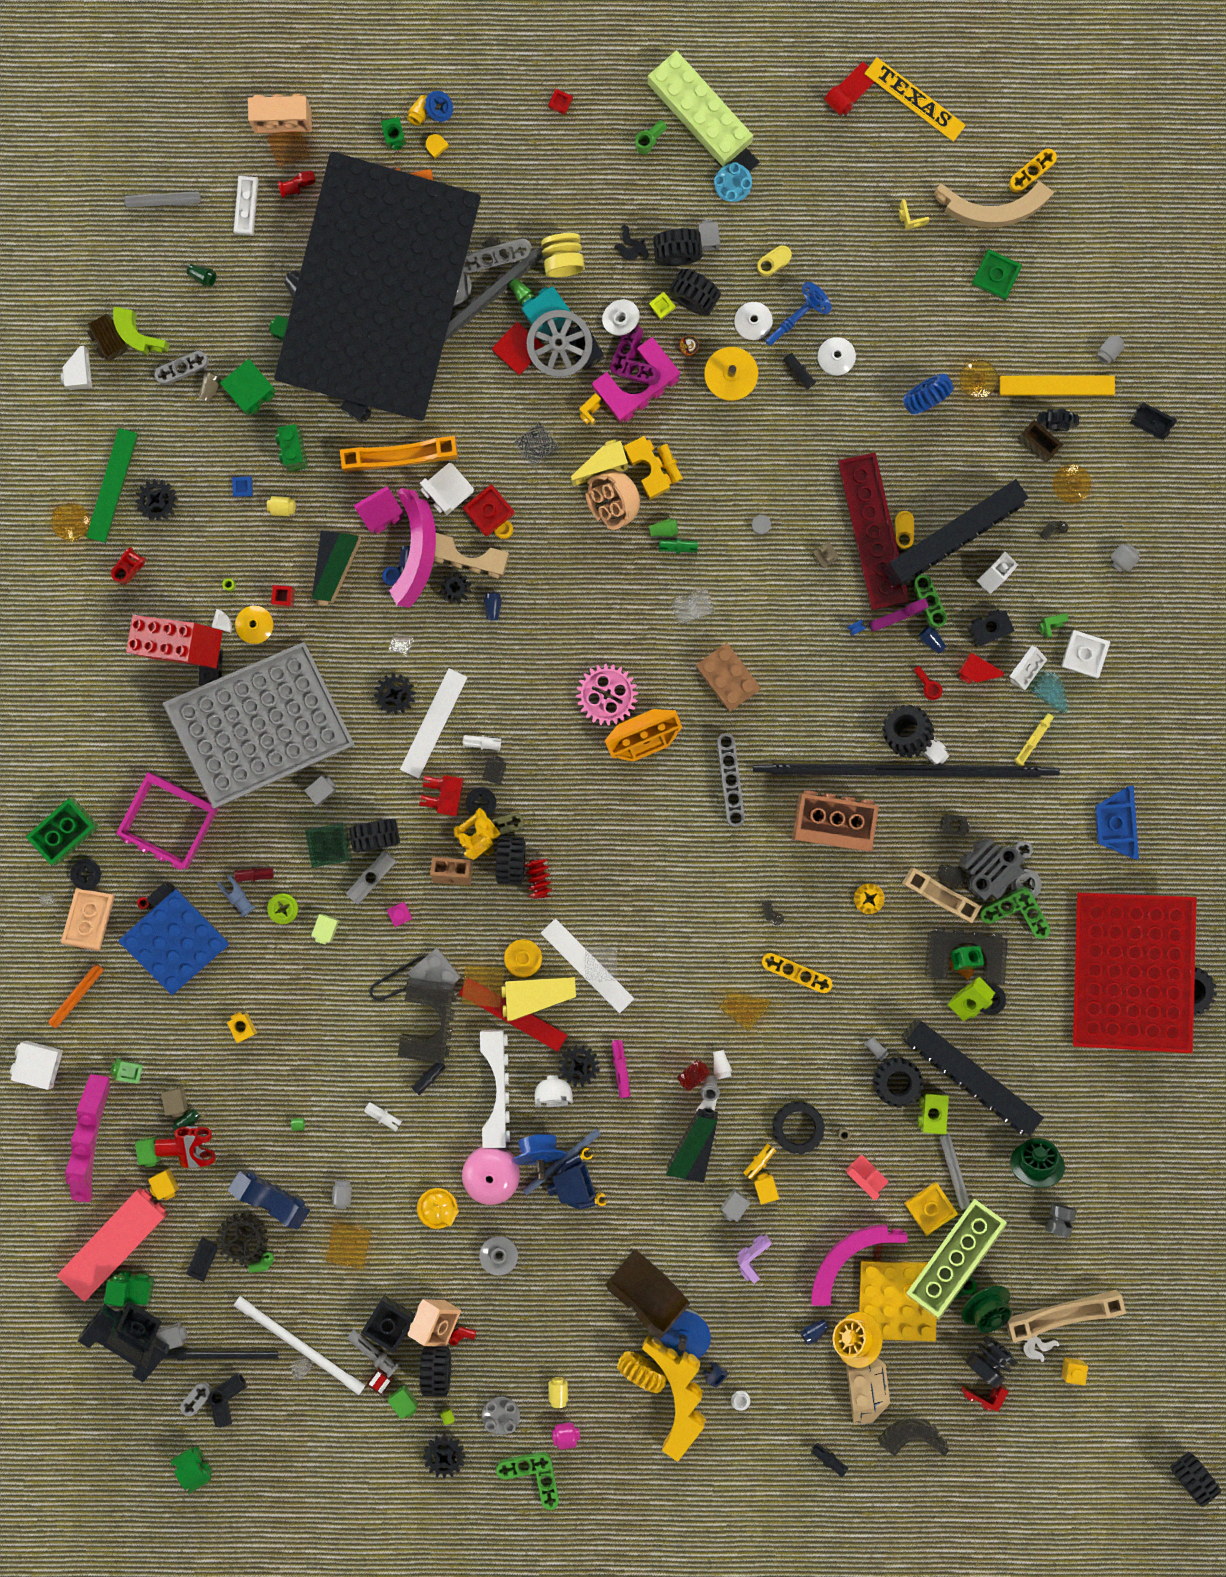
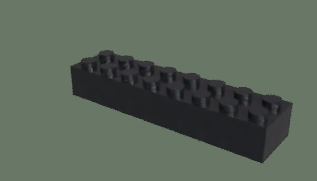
M1015 479L881 569L893 587L898 584L902 587L915 578L914 574L917 577L930 569L929 564L934 566L945 559V553L949 556L962 547L960 543L964 546L978 537V535L989 530L1025 506L1024 501L1029 497L1017 479Z
M915 1018L902 1034L906 1038L904 1042L915 1051L920 1049L919 1054L930 1063L934 1060L936 1068L945 1075L949 1072L951 1074L949 1078L961 1087L965 1085L966 1088L964 1090L974 1098H982L979 1102L991 1111L996 1109L995 1114L1006 1123L1011 1121L1010 1126L1021 1135L1026 1133L1030 1136L1044 1119L1042 1115L918 1018Z

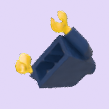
M584 1148L580 1155L575 1154L566 1159L557 1169V1175L553 1177L554 1184L547 1186L550 1196L558 1195L559 1201L562 1204L567 1203L568 1206L579 1210L594 1207L595 1204L604 1206L607 1203L606 1201L599 1202V1198L606 1195L601 1192L595 1194L586 1162H582L583 1159L589 1160L592 1158L593 1155L589 1157L584 1156V1152L589 1148Z

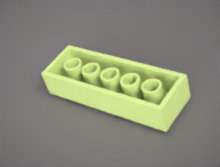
M677 50L648 75V85L723 167L752 143L753 134Z
M974 1199L906 1293L907 1297L939 1320L1004 1230L1007 1222Z

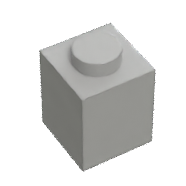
M713 220L702 221L698 224V231L701 234L702 252L719 250L718 222H713Z
M321 776L304 791L316 805H320L336 792L334 788L336 784L329 776L327 778Z
M733 1189L721 1206L722 1215L729 1221L734 1219L738 1222L751 1202L744 1195Z
M179 1322L158 1329L156 1337L169 1344V1349L183 1345L187 1341L188 1334L186 1328L182 1327V1323Z

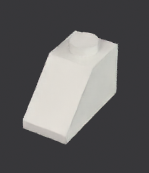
M80 346L63 366L61 382L69 390L92 388L89 350L84 346Z
M1004 552L981 575L977 582L984 590L991 594L1009 577L1018 564Z

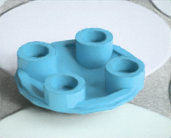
M736 162L722 167L714 179L717 194L728 202H738L744 199L750 193L752 187V177L749 170Z

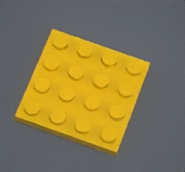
M860 1260L859 1312L867 1313L876 1319L880 1325L883 1340L936 1342L937 1318L906 1295L928 1262Z

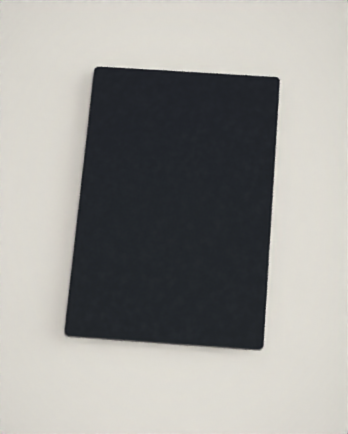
M331 152L274 379L281 383L423 421L426 416L481 196L467 190L337 152Z

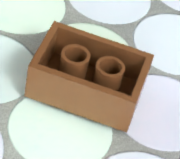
M727 642L695 666L728 712L734 710L761 689Z

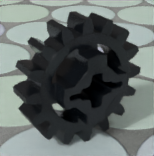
M1062 408L1048 409L1047 412L1037 415V422L1044 428L1046 427L1047 430H1050V432L1069 431V428L1079 426L1080 416Z
M153 479V484L146 481L145 488L140 486L142 492L136 493L140 499L135 500V503L141 505L137 509L143 511L142 516L147 517L149 515V520L151 521L156 517V520L161 522V517L166 520L168 519V513L174 515L172 508H178L174 504L175 501H178V498L173 496L177 492L174 489L170 490L172 486L169 483L165 486V481L161 480L158 484V481ZM155 488H161V489H158V491H151L152 489H155ZM169 496V503L167 505L166 498ZM156 497L160 500L158 504L154 501ZM160 509L163 510V511L158 512V513H153V512H155L156 510H160Z
M392 673L390 679L385 675L386 681L379 680L378 682L381 686L375 687L378 693L374 694V697L379 698L375 703L377 705L382 704L380 708L382 711L387 708V714L389 715L392 711H394L395 715H398L399 710L404 714V708L411 709L412 707L409 703L415 702L411 698L412 695H416V692L411 691L414 685H408L410 681L408 678L403 681V675L401 674L396 678V675ZM393 682H400L404 686L396 687ZM387 686V692L382 696L383 690ZM393 690L399 692V694L397 695V699L391 697V695L393 694ZM408 693L407 699L403 704L402 699L404 695ZM394 702L397 707H390L386 703Z
M574 1045V1050L568 1047V1054L562 1053L564 1060H559V1063L563 1066L558 1068V1070L564 1072L561 1078L567 1077L568 1084L573 1081L574 1087H576L577 1083L584 1087L585 1081L591 1084L590 1078H597L594 1072H599L600 1069L595 1067V1065L600 1064V1061L594 1060L597 1054L591 1055V1048L586 1051L585 1045H582L581 1049ZM576 1053H582L587 1056L584 1058L578 1057ZM568 1058H570V1060L572 1061V1064H571V1066L567 1069V1068H566V1063H567ZM575 1060L579 1063H584L582 1066L583 1072L579 1068H574L576 1066ZM592 1062V1070L588 1074V1071L586 1070L587 1065H589ZM578 1074L582 1078H574L571 1075Z
M443 1434L442 1439L436 1435L435 1442L429 1440L428 1444L430 1447H425L424 1451L426 1454L423 1455V1459L427 1460L425 1467L430 1466L429 1473L435 1471V1477L442 1474L443 1479H445L448 1473L453 1477L454 1470L458 1473L460 1472L459 1466L464 1465L462 1459L465 1458L466 1454L462 1452L464 1446H458L459 1439L454 1442L453 1435L447 1439L446 1435ZM432 1451L434 1452L433 1454L436 1456L434 1462L432 1460ZM454 1451H456L457 1460L453 1457ZM441 1454H442L443 1456H444L445 1454H447L448 1457L441 1458Z

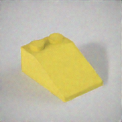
M611 440L606 442V446H602L571 476L572 485L576 486L586 483L591 477L603 471L616 470L622 472L627 470L628 462L621 441Z

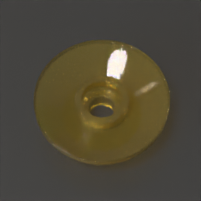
M973 360L967 363L961 370L959 377L960 386L970 397L984 398L995 390L998 383V375L995 368L989 362ZM974 378H979L981 382L979 384L975 383Z
M1064 466L1054 476V491L1065 502H1079L1091 490L1090 475L1081 466ZM1072 479L1077 481L1076 486L1071 484Z

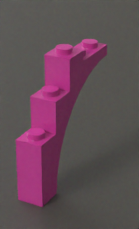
M90 1074L76 1110L78 1123L71 1139L72 1154L65 1170L66 1183L70 1185L71 1199L78 1202H91L92 1173L95 1148L103 1110L110 1091L109 1077Z

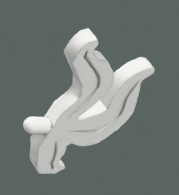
M1035 1336L1026 1339L1023 1351L1027 1357L1040 1359L1041 1362H1044L1043 1354L1035 1350V1343L1042 1351L1051 1350L1053 1346H1059V1343L1056 1340L1042 1342L1039 1337Z

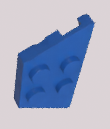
M1131 785L1095 805L1097 843L1132 859H1139L1134 785Z

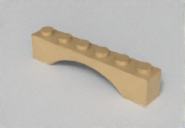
M1117 1290L1011 1316L1006 1323L1009 1338L1015 1343L1033 1338L1045 1331L1063 1325L1124 1315L1126 1310L1122 1295Z

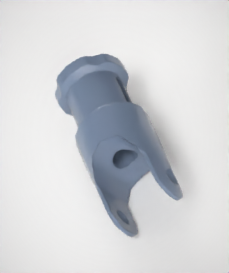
M227 874L228 879L233 884V892H228L219 882L217 885L230 903L235 905L241 912L240 916L243 918L253 911L256 906L248 901L242 888L232 876Z

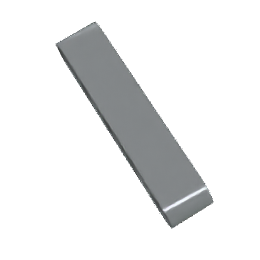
M724 733L717 739V749L726 820L729 825L738 827L743 824L745 816L734 737L729 733ZM723 737H728L731 740L729 747L721 745ZM725 756L733 758L732 766L724 765L723 759ZM728 775H733L736 778V782L732 786L728 785L725 781ZM730 794L738 796V802L735 805L728 802ZM733 813H738L741 817L740 822L737 824L732 823L730 820V816Z

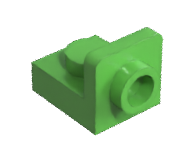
M1067 613L1041 619L1039 624L1041 635H1044V638L1052 637L1050 625H1052V629L1064 626L1063 622L1069 621Z
M117 1058L116 1062L111 1066V1074L117 1081L139 1084L143 1065Z

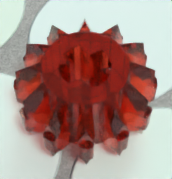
M696 1060L684 1069L677 1079L683 1088L691 1091L707 1078L710 1071L705 1063L701 1060Z

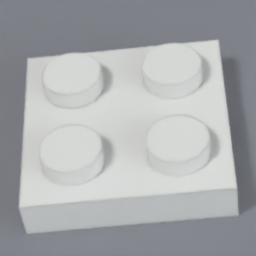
M1073 630L1061 667L1098 679L1110 641Z

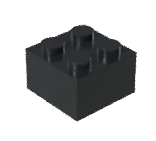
M383 1295L361 1334L394 1353L409 1330L416 1314Z

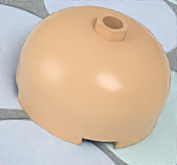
M608 470L588 480L589 487L586 493V500L589 509L597 521L601 518L608 529L616 530L627 525L636 517L640 507V497L636 485L626 474L616 470ZM606 499H609L610 502L600 506L598 512L596 509V502L600 503Z

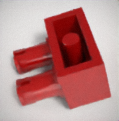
M425 775L424 780L430 781V783L423 782V787L437 789L441 793L438 797L421 794L420 799L426 800V802L420 801L419 806L434 808L437 813L458 817L464 779L444 775L441 779Z

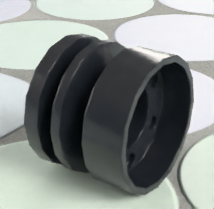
M985 1336L983 1341L989 1347L987 1348L979 1343L978 1347L983 1354L979 1355L976 1352H972L965 1362L981 1378L998 1389L1005 1380V1377L1000 1372L1001 1369L1011 1373L1012 1370L1006 1363L1008 1362L1015 1367L1018 1362L1014 1359L1012 1353L1001 1343Z

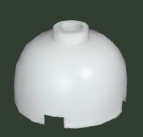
M547 1076V1080L540 1082L535 1089L536 1106L541 1107V1103H546L547 1107H559L568 1105V1102L573 1103L570 1085L565 1080L558 1079V1076Z

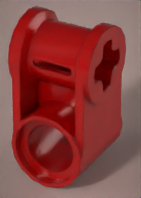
M129 547L112 568V578L121 585L128 584L144 566L146 558H141L133 551V548ZM124 570L126 572L125 577L118 579V573Z

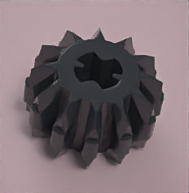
M450 572L451 578L448 579L444 576L443 579L446 583L439 584L445 588L439 592L440 594H446L443 598L445 601L451 597L450 604H454L455 599H457L458 604H461L460 598L463 597L464 600H468L465 593L471 594L472 592L470 589H466L471 586V582L465 583L468 577L465 575L461 578L460 572H457L456 578L453 572ZM454 584H458L460 588L459 591L456 590V593H453L451 589L452 585L455 586Z

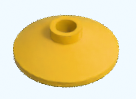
M260 606L244 608L238 614L235 621V629L238 636L250 644H259L266 641L272 634L274 627L272 616L266 609ZM251 621H256L254 628L250 627Z

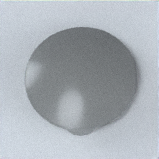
M495 1397L489 1400L482 1410V1421L486 1431L497 1435L514 1432L520 1421V1411L516 1403L506 1397Z

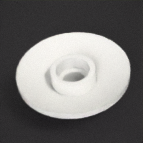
M621 299L614 301L603 313V326L610 334L617 336L625 335L631 332L638 324L639 310L629 300Z
M749 302L738 309L734 323L737 332L742 337L748 340H759L769 333L773 319L771 312L765 305L758 302ZM755 316L758 320L757 322H752L750 318Z
M834 337L826 340L820 346L817 358L823 371L830 375L839 376L851 370L855 363L856 353L849 341ZM839 352L841 357L836 358L834 353Z

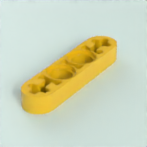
M767 953L762 957L763 967L773 973L820 993H827L832 988L831 979L823 974L774 953ZM772 956L774 957L773 960L779 963L780 959L783 960L779 966V971L775 970L777 968L775 965L771 964L768 967V963L765 961L766 958L770 959ZM785 964L793 966V972L789 975L783 972ZM804 971H808L811 974V979L808 982H803L800 979V975ZM815 975H818L816 979L819 981L826 979L828 987H824L822 990L820 989L821 986L817 983L811 986Z

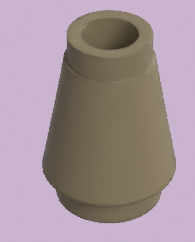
M207 372L206 376H203L199 398L210 402V399L221 385V377Z

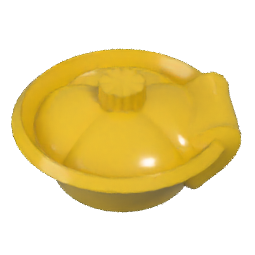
M433 1188L426 1191L417 1203L419 1219L427 1227L433 1229L451 1227L459 1212L454 1196L441 1188Z

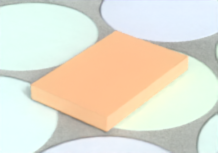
M76 888L61 943L100 951L115 896Z

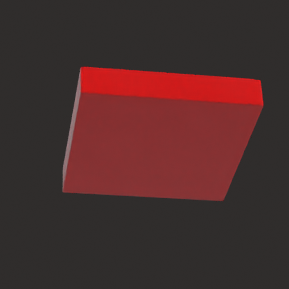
M517 321L491 350L520 376L532 361L527 350L529 332ZM535 338L534 349L536 351L544 347V345Z
M492 484L462 507L485 537L489 536L516 514Z

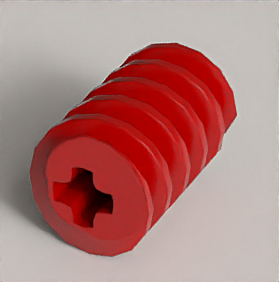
M548 858L532 860L524 865L526 868L531 869L526 872V875L531 876L530 879L526 880L527 883L533 884L528 887V890L534 891V893L529 895V898L553 897L547 895V893L552 891V888L546 887L551 881L545 879L550 876V873L544 872V870L549 868V865L543 864Z

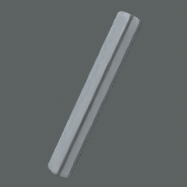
M199 192L125 196L126 207L194 204L201 202Z
M944 1134L940 1136V1141L959 1207L967 1209L970 1202L950 1135Z

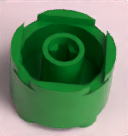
M199 1446L191 1447L171 1459V1465H176L177 1468L174 1473L184 1490L188 1489V1494L206 1485L212 1478V1468L209 1463L204 1464L201 1458L203 1453Z

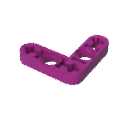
M637 324L632 330H636L635 333L631 334L629 332L621 336L610 365V370L617 377L655 385L661 377L659 370L652 365L633 361L643 336V329ZM630 346V351L627 354H623L624 348ZM639 367V372L632 376V370ZM645 372L647 374H653V376L647 377L645 375Z
M926 598L918 600L904 609L870 622L869 626L872 632L923 612L929 608Z

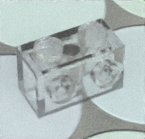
M702 588L692 591L690 596L685 597L683 594L673 598L674 601L671 602V607L678 626L715 612L708 590L703 591Z

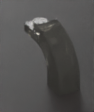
M908 1418L897 1421L887 1427L878 1438L880 1445L894 1456L898 1454L905 1444L914 1440H921L930 1444L943 1456H946L950 1451L946 1445L948 1442L938 1435L937 1427L922 1419Z

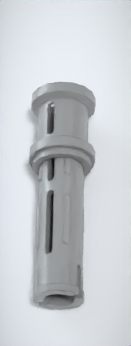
M355 1329L346 1338L374 1361V1366L382 1369L388 1378L400 1365L398 1362L392 1361L386 1352L381 1353L369 1341L357 1333Z

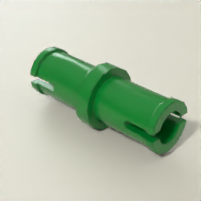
M659 539V552H676V554H680V552H698V541Z

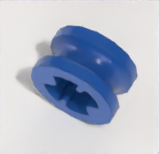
M863 620L847 627L848 630H851V636L866 629V626L862 625Z

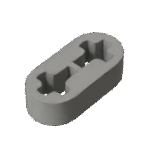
M207 1382L198 1383L184 1399L180 1406L183 1415L193 1416L208 1399L212 1389ZM205 1388V1394L198 1398L199 1389ZM194 1400L196 1403L193 1405V1409L187 1410V1404Z

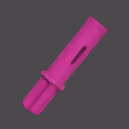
M622 1040L612 1041L614 1056L612 1062L615 1065L619 1098L631 1096L625 1061L627 1057L624 1055Z

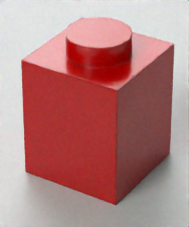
M273 585L271 604L275 607L294 608L295 588L292 586Z

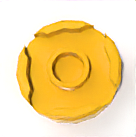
M516 940L505 951V966L510 973L517 977L531 976L541 966V950L531 940Z

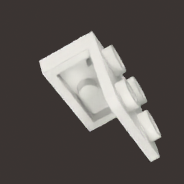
M448 463L429 480L425 478L420 482L422 486L420 491L427 499L431 497L435 502L433 506L439 513L443 511L446 516L474 492L473 487L452 463Z

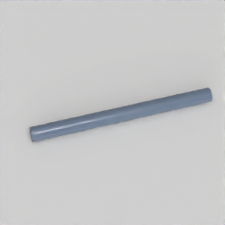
M596 1128L569 1150L565 1158L556 1161L544 1172L546 1179L553 1175L566 1159L578 1154L600 1136L599 1130ZM537 1177L522 1190L528 1195L545 1180L539 1181Z

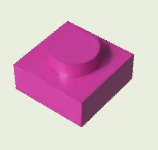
M405 901L387 910L394 927L413 919Z

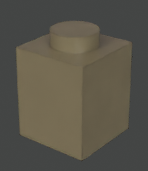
M184 1087L166 1090L161 1093L165 1116L171 1115L172 1118L183 1116V1112L188 1110Z

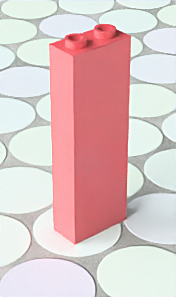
M140 1187L57 1274V1277L85 1302L168 1215L165 1206L153 1200L152 1194Z

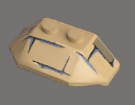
M878 1357L872 1364L864 1368H854L846 1364L853 1425L873 1423L890 1404L886 1364Z

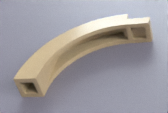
M1038 181L1032 190L1020 199L999 206H983L968 202L942 183H940L933 195L936 196L935 198L939 203L947 205L944 213L968 225L994 228L1012 225L1030 217L1045 205L1054 192Z

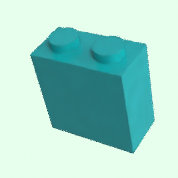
M553 286L550 288L544 287L538 292V297L535 299L529 298L523 303L521 308L522 313L531 326L541 315L554 310L571 312ZM553 318L558 332L561 331L566 318ZM546 321L538 331L552 337L553 334Z

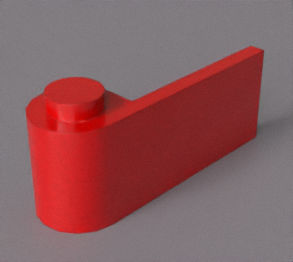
M864 62L839 86H834L824 98V101L839 116L843 114L846 116L853 109L852 105L875 83V81L864 74L869 68Z

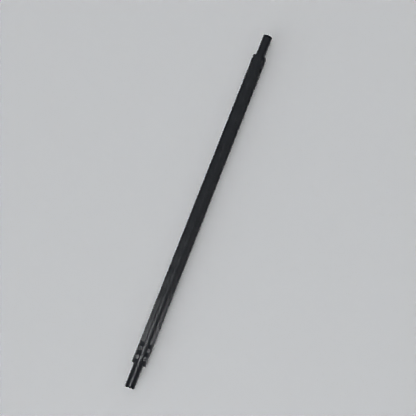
M772 763V765H753V772L772 773V775L1041 777L1059 776L1060 768L994 765Z

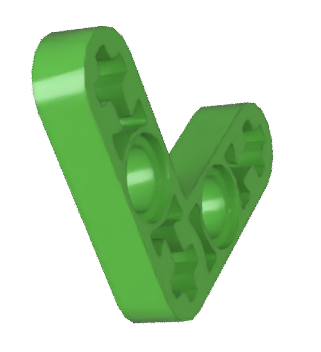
M1026 887L1018 888L984 905L980 909L981 919L989 924L1021 910L1035 937L1043 939L1050 934V927L1032 892ZM1024 893L1027 895L1028 905L1025 904L1020 894ZM1004 901H1009L1012 903L1010 909L1004 910L1001 908V904ZM996 905L998 906V909L1000 911L999 914L997 913V910L995 908ZM1036 909L1038 911L1037 916L1029 917L1027 915L1028 910ZM987 910L993 912L992 917L985 916ZM1037 921L1040 922L1042 927H1045L1044 932L1038 931Z
M538 1452L503 1459L498 1463L496 1473L501 1479L536 1474L543 1507L547 1510H553L558 1506L559 1494L552 1459L548 1453ZM540 1458H544L547 1461L545 1466L537 1463L540 1462ZM531 1459H534V1463H537L534 1469L532 1468L533 1462ZM521 1461H527L529 1468L521 1470L518 1464ZM513 1463H516V1472H513L514 1468L509 1469L506 1474H504V1471H500L503 1465H506V1468H511ZM544 1476H549L552 1479V1483L545 1486L542 1484L541 1479ZM551 1490V1498L555 1499L553 1500V1504H549V1501H545L548 1498L547 1491Z

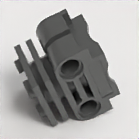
M979 839L973 845L974 850L970 854L965 853L959 861L961 863L958 867L965 869L963 871L965 874H971L966 880V886L978 900L982 898L985 901L988 897L998 899L1005 892L1007 886L1025 872L1020 867L1025 858L1015 848L999 847L997 844H992L994 842L992 839ZM1005 852L1008 853V859L1006 861L1003 858ZM980 879L981 886L977 888L976 882Z

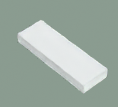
M238 176L234 234L254 236L258 177Z

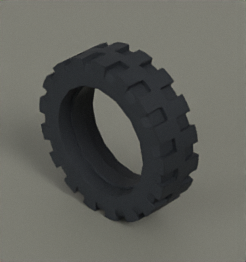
M793 1101V1103H787L777 1111L778 1113L773 1119L772 1128L774 1137L784 1150L793 1154H804L805 1152L813 1151L815 1147L819 1146L820 1141L824 1137L825 1126L822 1116L814 1106L806 1102ZM793 1112L807 1113L814 1122L815 1129L813 1135L804 1143L790 1142L783 1133L784 1120Z

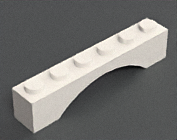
M504 1030L480 1031V1052L486 1057L493 1070L497 1088L493 1112L482 1128L483 1148H506L507 1142H510V1131H506V1123H510V1112L506 1111V1104H509V1092H506L505 1084H509V1073H505V1065H508V1053L505 1054L504 1047L508 1046V1034H504Z

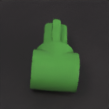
M659 120L649 131L645 129L637 134L635 148L638 153L648 154L652 150V147L657 143L656 139L667 129L663 121ZM641 140H647L649 144L646 146H642L639 144V142Z

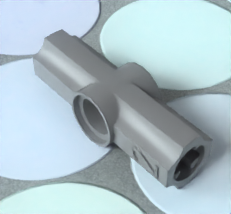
M384 850L347 891L348 897L359 904L397 861ZM369 872H373L376 875V880L373 883L367 880Z

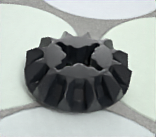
M475 788L467 795L466 808L471 815H474L476 810L479 809V805L473 804V802L479 801L482 794L483 800L489 802V804L483 805L482 808L488 817L496 808L495 795L487 788Z
M82 859L76 862L70 872L72 883L82 890L94 888L100 882L102 875L100 866L89 859ZM85 869L93 873V875L88 877V880L84 876H79V874L85 872Z
M987 984L995 992L993 997L998 999H995L987 1009L982 1008L980 1011L987 1015H995L1005 1007L1006 995L999 986Z

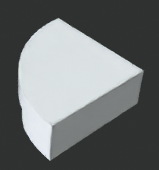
M216 609L212 628L231 633V621L224 612Z

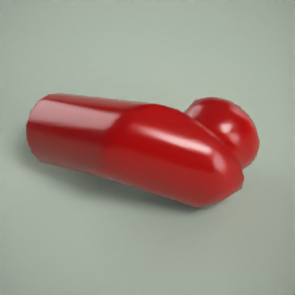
M458 1327L452 1332L448 1342L450 1345L455 1346L463 1338L474 1340L477 1331Z

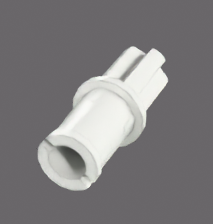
M465 735L463 737V746L481 748V750L492 749L500 751L501 739L484 737V735L482 737Z
M370 1102L364 1110L366 1114L378 1120L379 1124L383 1123L395 1132L398 1127L392 1124V1122L399 1126L402 1122L387 1113L388 1110L384 1111Z

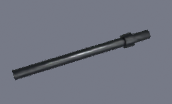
M178 1349L177 1351H168L164 1359H177V1361H185L186 1359H278L279 1352L186 1351V1349Z

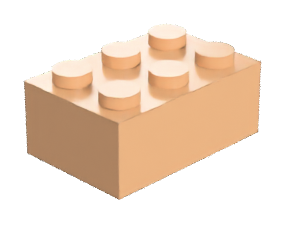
M275 94L272 97L254 95L248 98V121L255 134L312 132V113L306 96L293 94L292 96L284 97L283 95Z

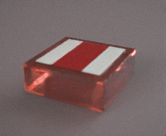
M378 1367L366 1385L382 1396L394 1379L391 1376L388 1378L387 1374Z

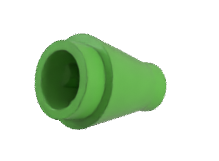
M514 279L509 284L520 305H523L531 297L532 299L536 298L534 291L518 279Z
M669 518L649 526L651 537H674V535L678 534L676 519L671 520Z

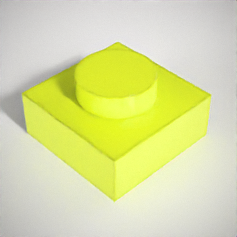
M665 292L649 303L650 308L660 320L676 308Z

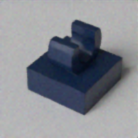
M711 1362L710 1365L713 1367V1372L709 1373L707 1370H704L703 1373L707 1376L705 1381L710 1386L717 1388L729 1373L725 1368Z

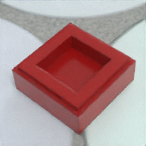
M555 89L548 108L566 115L573 96Z

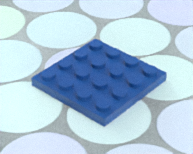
M177 888L118 940L171 995L176 993L229 945L225 937Z

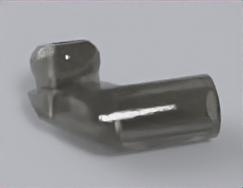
M1051 521L1039 535L1044 540H1047L1052 533L1068 532L1069 526L1064 521Z

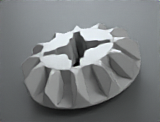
M1024 869L1025 872L1018 879L1010 883L1011 889L1014 891L1023 887L1019 880L1027 881L1029 879L1028 884L1032 889H1028L1035 898L1041 890V879L1036 872ZM1024 893L1020 894L1023 900H1027V895Z

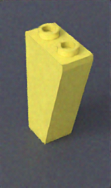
M575 977L505 982V986H502V998H506V1005L503 1006V1017H507V1021H513L575 998Z

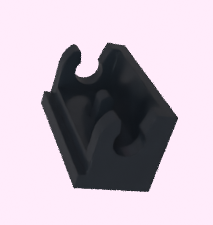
M1143 402L1137 407L1129 423L1164 440L1170 434V429L1175 425L1177 419Z

